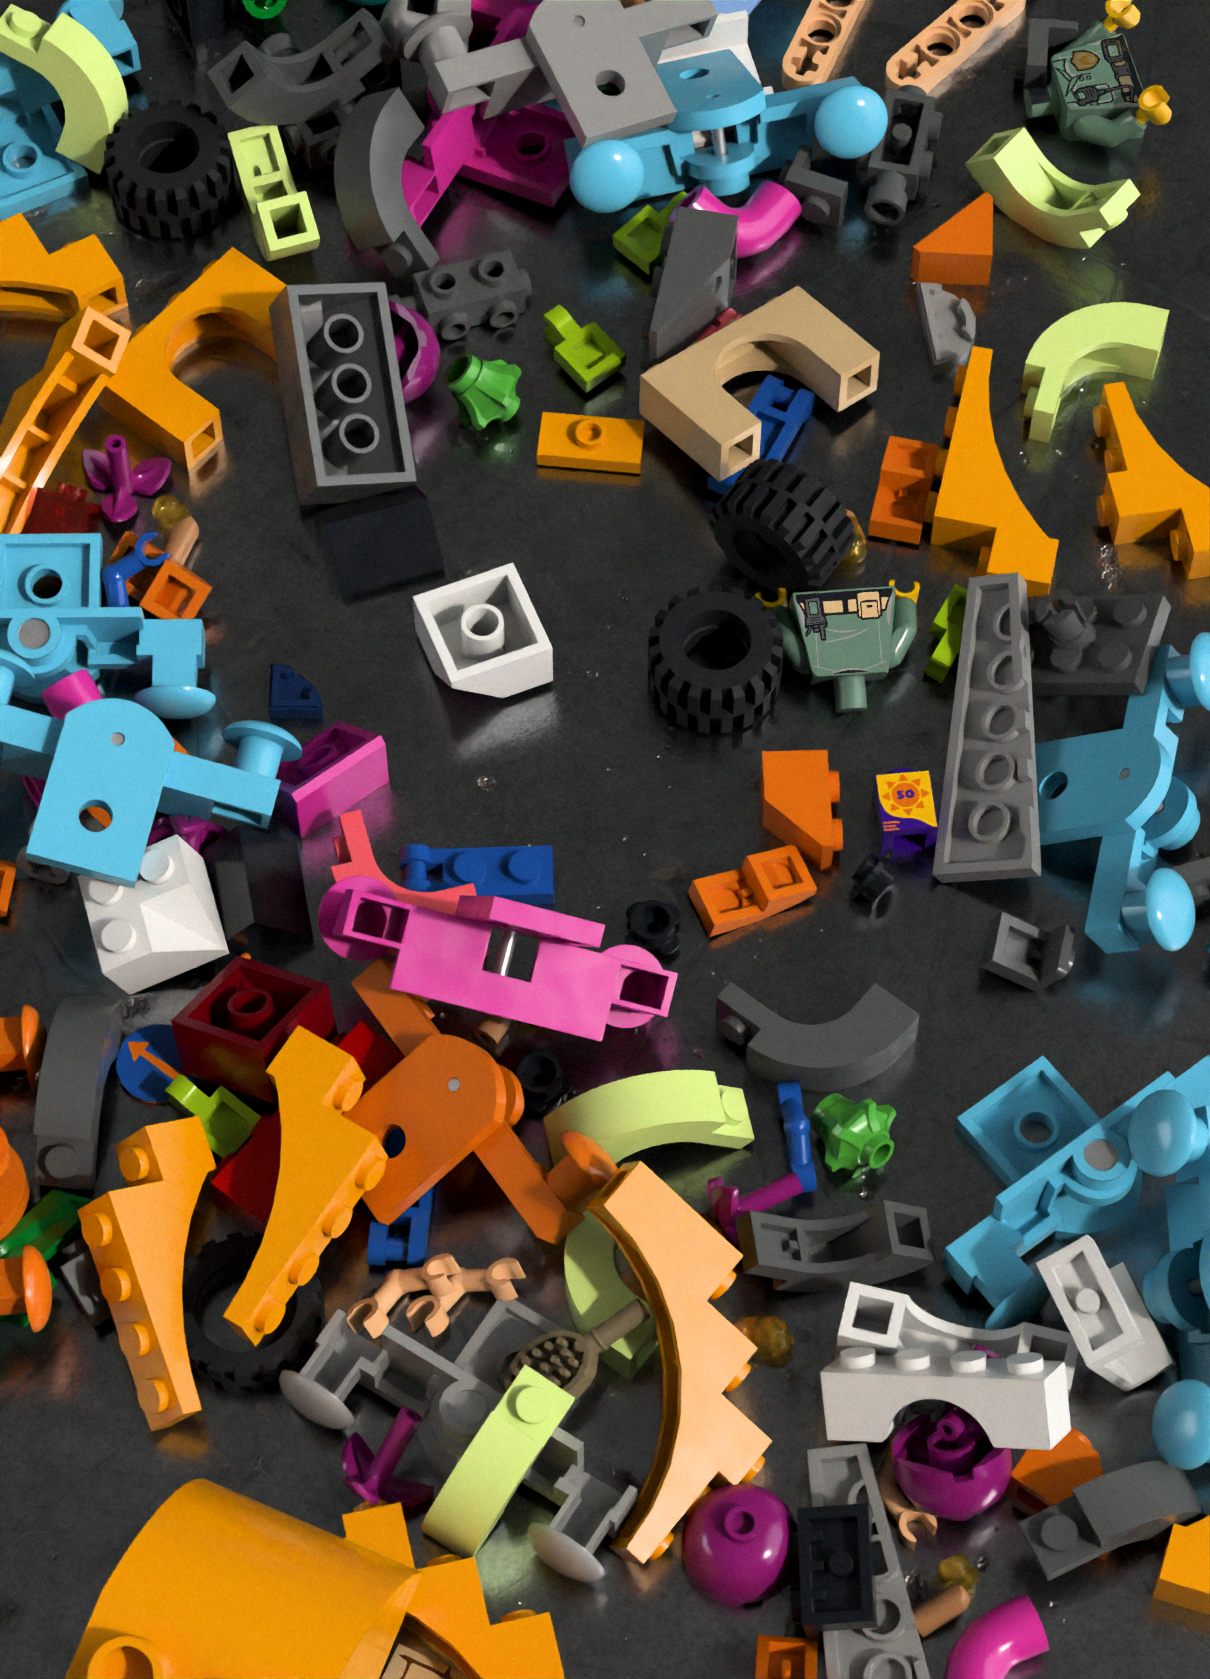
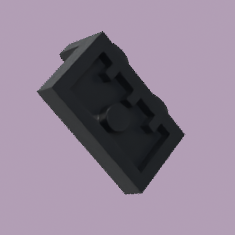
M869 1503L797 1508L798 1529L793 1530L789 1547L790 1562L792 1566L799 1565L800 1587H793L790 1590L793 1623L802 1624V1628L810 1642L822 1641V1632L877 1628L872 1510Z

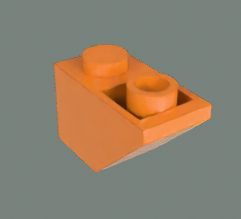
M828 750L762 751L760 784L763 826L787 846L795 844L801 857L819 872H831L833 851L843 850L842 818H832L831 803H839L840 780L838 770H829Z

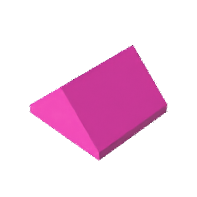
M339 720L301 745L302 756L300 759L280 762L276 779L281 780L274 808L302 840L389 782L386 744L382 736Z

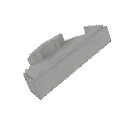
M916 282L915 293L933 375L950 371L967 358L974 345L976 317L967 300L964 298L960 300L954 294L942 290V285L938 283Z

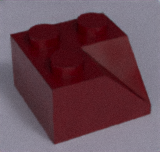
M236 956L171 1020L183 1073L271 1103L277 1101L278 1091L265 1071L296 1027L299 1025L329 1043L338 1035L328 984L241 956Z

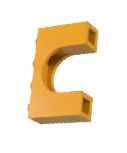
M234 247L230 248L220 259L209 262L203 269L200 277L185 291H179L173 295L166 308L150 323L141 325L134 332L131 340L127 343L116 374L109 379L96 399L97 405L186 471H190L223 439L220 412L217 407L183 384L172 374L170 370L174 361L182 351L200 340L225 336L249 342L277 362L268 306L286 284Z

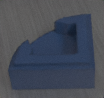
M270 663L268 707L270 719H323L322 701L316 687H313L308 680L297 674V670L294 668Z

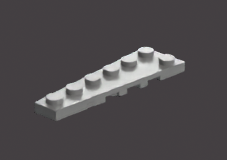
M1018 572L969 577L932 873L941 883L1041 877L1027 581Z
M859 1443L807 1449L812 1507L869 1503L872 1510L878 1627L823 1632L827 1679H931L867 1444Z

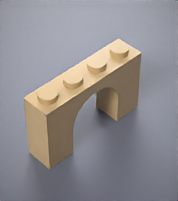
M796 286L778 297L771 298L763 306L740 319L731 321L726 327L701 341L692 343L682 352L660 364L653 365L645 373L641 374L639 413L717 481L721 482L747 467L750 462L753 463L756 459L760 458L762 421L723 389L722 385L735 376L747 372H779L799 380L835 411L840 412L877 390L880 352L801 287Z

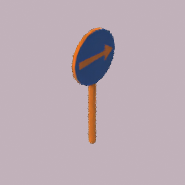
M243 953L240 955L241 957L251 960V956L249 953ZM151 1024L137 1029L124 1040L117 1053L116 1072L121 1086L133 1098L147 1104L168 1103L170 1096L165 1093V1089L179 1074L183 1075L193 1084L197 1079L182 1072L171 1025Z

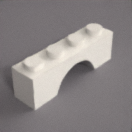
M850 1281L837 1335L834 1360L840 1356L841 1351L852 1347H871L879 1355H895L902 1350L920 1348L929 1350L931 1356L950 1357L957 1352L969 1351L975 1345H980L994 1351L1002 1359H1007V1357L1017 1353L1034 1352L1041 1354L1043 1360L1065 1361L1069 1397L1079 1350L1070 1332L1022 1322L1015 1327L993 1331L965 1327L944 1321L925 1312L907 1294Z
M852 1347L841 1351L838 1358L820 1371L827 1440L883 1442L904 1424L911 1403L924 1399L947 1401L967 1411L983 1427L994 1448L1051 1450L1071 1431L1065 1361L1043 1360V1356L1039 1353L1024 1352L1013 1354L1007 1357V1359L986 1358L985 1352L977 1350L957 1352L950 1357L931 1356L929 1350L920 1348L902 1350L895 1355H879L871 1347Z

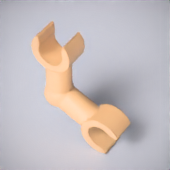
M448 1253L432 1257L422 1267L404 1270L393 1269L387 1273L383 1283L370 1298L362 1299L348 1309L346 1313L347 1323L352 1331L357 1334L365 1326L371 1337L375 1339L381 1335L388 1325L389 1319L386 1314L402 1295L407 1292L429 1289L432 1295L436 1297L449 1295L455 1290L446 1276L459 1274L462 1270L453 1256Z
M502 1258L495 1261L488 1268L466 1269L460 1267L461 1273L447 1276L455 1290L454 1292L442 1297L434 1295L422 1296L409 1305L406 1316L413 1329L417 1330L425 1322L432 1337L442 1333L449 1324L447 1312L467 1292L492 1291L494 1297L500 1301H509L517 1298L518 1295L510 1279L526 1278L519 1261L514 1258Z
M901 1425L888 1438V1454L877 1471L876 1478L884 1508L898 1524L896 1528L898 1540L906 1548L914 1550L917 1540L908 1530L906 1524L911 1521H919L925 1525L931 1534H935L937 1519L935 1516L913 1506L897 1487L898 1480L894 1470L892 1439L903 1426Z

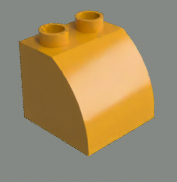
M205 1478L194 1479L176 1490L158 1508L117 1564L101 1591L65 1679H379L423 1572Z

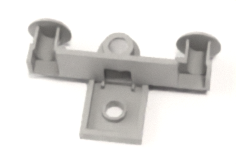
M514 1299L509 1301L497 1300L457 1359L452 1363L389 1324L381 1333L382 1349L350 1330L347 1325L346 1313L338 1308L315 1340L316 1350L300 1373L283 1370L279 1377V1384L288 1402L299 1413L314 1423L331 1429H345L354 1423L352 1413L343 1402L357 1382L400 1409L409 1408L414 1410L422 1418L417 1428V1435L423 1455L430 1467L442 1479L447 1481L485 1420L505 1395V1377L503 1375L505 1367L531 1341L552 1331L565 1329ZM557 1427L521 1482L560 1505L561 1508L549 1526L537 1522L530 1523L527 1529L528 1540L540 1559L556 1572L576 1581H598L605 1575V1571L599 1561L593 1556V1553L606 1534L614 1539L616 1538L637 1506V1489L629 1485L624 1494H621L584 1471V1442Z

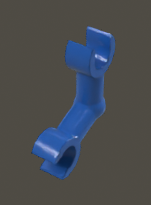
M147 532L141 535L135 544V550L115 563L104 567L101 578L105 585L108 607H130L125 581L147 566L159 568L166 559L171 558L172 554L168 552L156 559L147 558L145 554L146 545L159 536L158 533Z
M798 1080L775 1083L779 1098V1105H777L778 1115L780 1119L784 1120L783 1129L787 1135L789 1173L792 1171L796 1173L804 1192L817 1191L816 1173L809 1136L811 1125L803 1109L800 1083Z

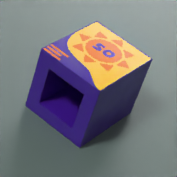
M896 768L885 774H875L872 805L880 858L889 848L894 851L891 857L933 854L936 846L938 823L930 770L913 771L909 768Z

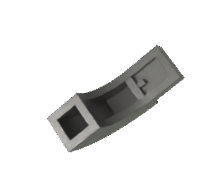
M881 1200L862 1211L830 1219L803 1220L752 1210L735 1219L740 1252L743 1255L742 1265L744 1273L772 1278L774 1290L791 1292L835 1291L849 1289L850 1281L864 1285H873L912 1273L936 1261L927 1211L924 1207Z
M1154 1460L1127 1466L1081 1484L1072 1489L1073 1496L1020 1521L1019 1526L1047 1581H1050L1102 1554L1129 1543L1153 1540L1156 1547L1168 1541L1174 1523L1186 1527L1208 1515L1184 1471L1170 1465L1165 1460Z

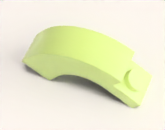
M11 4L0 17V52L39 72L58 92L65 110V125L55 151L101 174L106 167L104 151L107 150L105 142L108 134L115 133L114 125L119 119H128L127 93L115 62L92 33L63 12L51 25L34 13Z
M261 124L227 133L228 140H230L233 163L240 183L241 198L257 245L264 259L269 262L318 249L320 237L307 192H297L277 125Z
M1025 127L995 133L964 164L984 193H989L993 197V203L1010 219L1041 239L1068 248H1091L1106 231L1113 229L1128 216L1126 209L1141 195L1130 178L1099 185H1087L1067 177L1047 160Z
M1128 302L1096 304L1071 312L1047 328L1034 343L1024 367L1021 393L1028 395L1023 416L1032 418L1028 439L1049 443L1062 397L1067 389L1082 377L1099 372H1117L1153 380L1170 310Z
M705 1070L660 1071L617 1080L578 1095L543 1118L553 1167L569 1154L560 1136L566 1130L581 1132L595 1140L611 1156L615 1164L635 1152L667 1143L695 1142L741 1149L755 1140L743 1089L717 1085L715 1072Z
M587 1209L583 1213L585 1219L571 1230L566 1238L564 1283L567 1305L576 1329L580 1335H584L590 1331L592 1326H598L636 1298L643 1303L651 1317L610 1345L607 1351L603 1350L600 1353V1359L630 1381L659 1344L656 1324L648 1303L631 1292L617 1273L614 1262L620 1249L619 1245Z
M525 1364L455 1466L421 1525V1530L455 1554L460 1555L461 1558L474 1557L503 1515L505 1507L515 1490L574 1403L575 1398Z

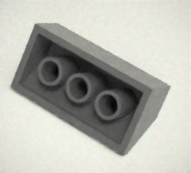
M386 283L286 285L268 307L299 505L346 503L415 484L417 479Z

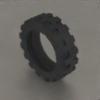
M242 1232L227 1234V1240L216 1243L215 1239L206 1242L201 1246V1253L196 1257L190 1255L184 1261L182 1301L184 1333L190 1368L196 1369L198 1376L211 1385L215 1380L222 1383L223 1389L239 1392L240 1387H251V1392L267 1389L266 1384L276 1380L279 1383V1377L283 1370L293 1371L298 1366L303 1369L312 1356V1349L316 1345L315 1340L323 1331V1321L325 1320L321 1283L314 1274L308 1283L297 1287L292 1294L296 1310L292 1324L278 1341L261 1350L241 1353L220 1348L207 1339L199 1325L198 1311L201 1301L217 1282L232 1274L249 1271L264 1236L262 1232H254V1237H243Z

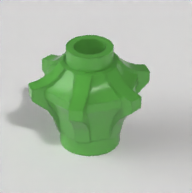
M465 352L455 358L445 372L443 384L451 390L452 396L456 399L459 406V420L465 425L472 422L473 427L481 430L492 420H498L502 423L506 422L514 416L520 406V398L516 395L515 385L522 373L521 368L515 364L507 365L502 359L485 361L473 356L469 352Z
M834 1093L824 1098L812 1114L811 1128L818 1134L820 1140L825 1145V1163L827 1168L832 1172L844 1168L847 1175L855 1178L861 1174V1171L866 1166H870L873 1169L883 1166L890 1159L894 1150V1142L890 1139L889 1130L893 1119L897 1115L895 1109L889 1104L876 1106V1102L871 1098L860 1102L852 1101L839 1093Z

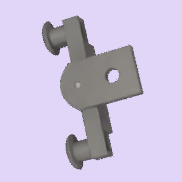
M543 0L531 18L525 37L468 52L464 41L472 32V19L459 11H444L431 15L419 22L407 35L403 45V52L407 59L421 62L429 78L427 86L441 114L481 103L479 113L482 119H486L557 98L579 144L584 149L600 140H615L673 123L677 110L655 70L662 51L709 37L718 14L711 0H645V3L628 8H623L620 0ZM611 82L619 88L621 94L608 96L603 94L597 86Z

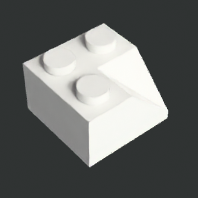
M514 563L413 596L415 631L434 673L451 688L505 698L553 681V648Z
M177 834L146 847L134 889L85 875L77 876L102 973L129 995L229 954L204 859Z

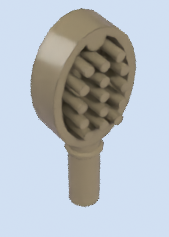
M636 1298L598 1326H592L590 1331L584 1335L568 1330H557L538 1337L526 1345L510 1364L505 1377V1392H507L526 1364L569 1393L576 1400L590 1386L596 1375L598 1354L603 1350L607 1351L610 1345L651 1317L643 1303Z

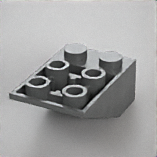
M678 206L674 226H664L660 247V256H664L662 267L655 266L650 294L654 298L652 309H645L641 327V339H645L641 355V369L648 370L653 365L660 364L685 350L710 324L716 325L714 319L724 309L730 308L737 272L738 215Z

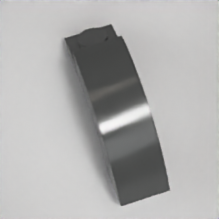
M362 7L323 41L302 53L285 57L269 56L244 40L207 73L226 106L240 117L263 125H289L325 115L356 98L366 90L360 78L392 53L394 49L374 16Z
M399 87L366 95L360 99L342 126L334 159V183L337 203L345 228L358 251L374 247L394 278L432 269L440 259L410 213L403 194L401 180L403 161L407 151L425 129V126Z
M730 981L717 996L715 1022L718 1023L719 1029L729 1040L738 1045L747 1044L745 1069L755 1076L772 1084L798 1080L801 1091L829 1092L864 1083L892 1066L916 1040L920 1014L877 983H874L857 1004L840 1018L823 1024H799L775 1014Z
M68 993L57 1007L47 1037L37 1090L33 1135H37L34 1185L91 1190L95 1185L101 1103L109 1068L120 1049L123 999Z

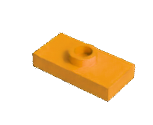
M542 412L537 447V465L640 474L645 421Z

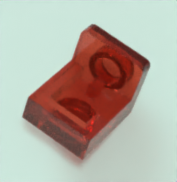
M58 481L55 491L38 487L24 534L84 533L89 514L98 515L100 505L86 500L88 490Z

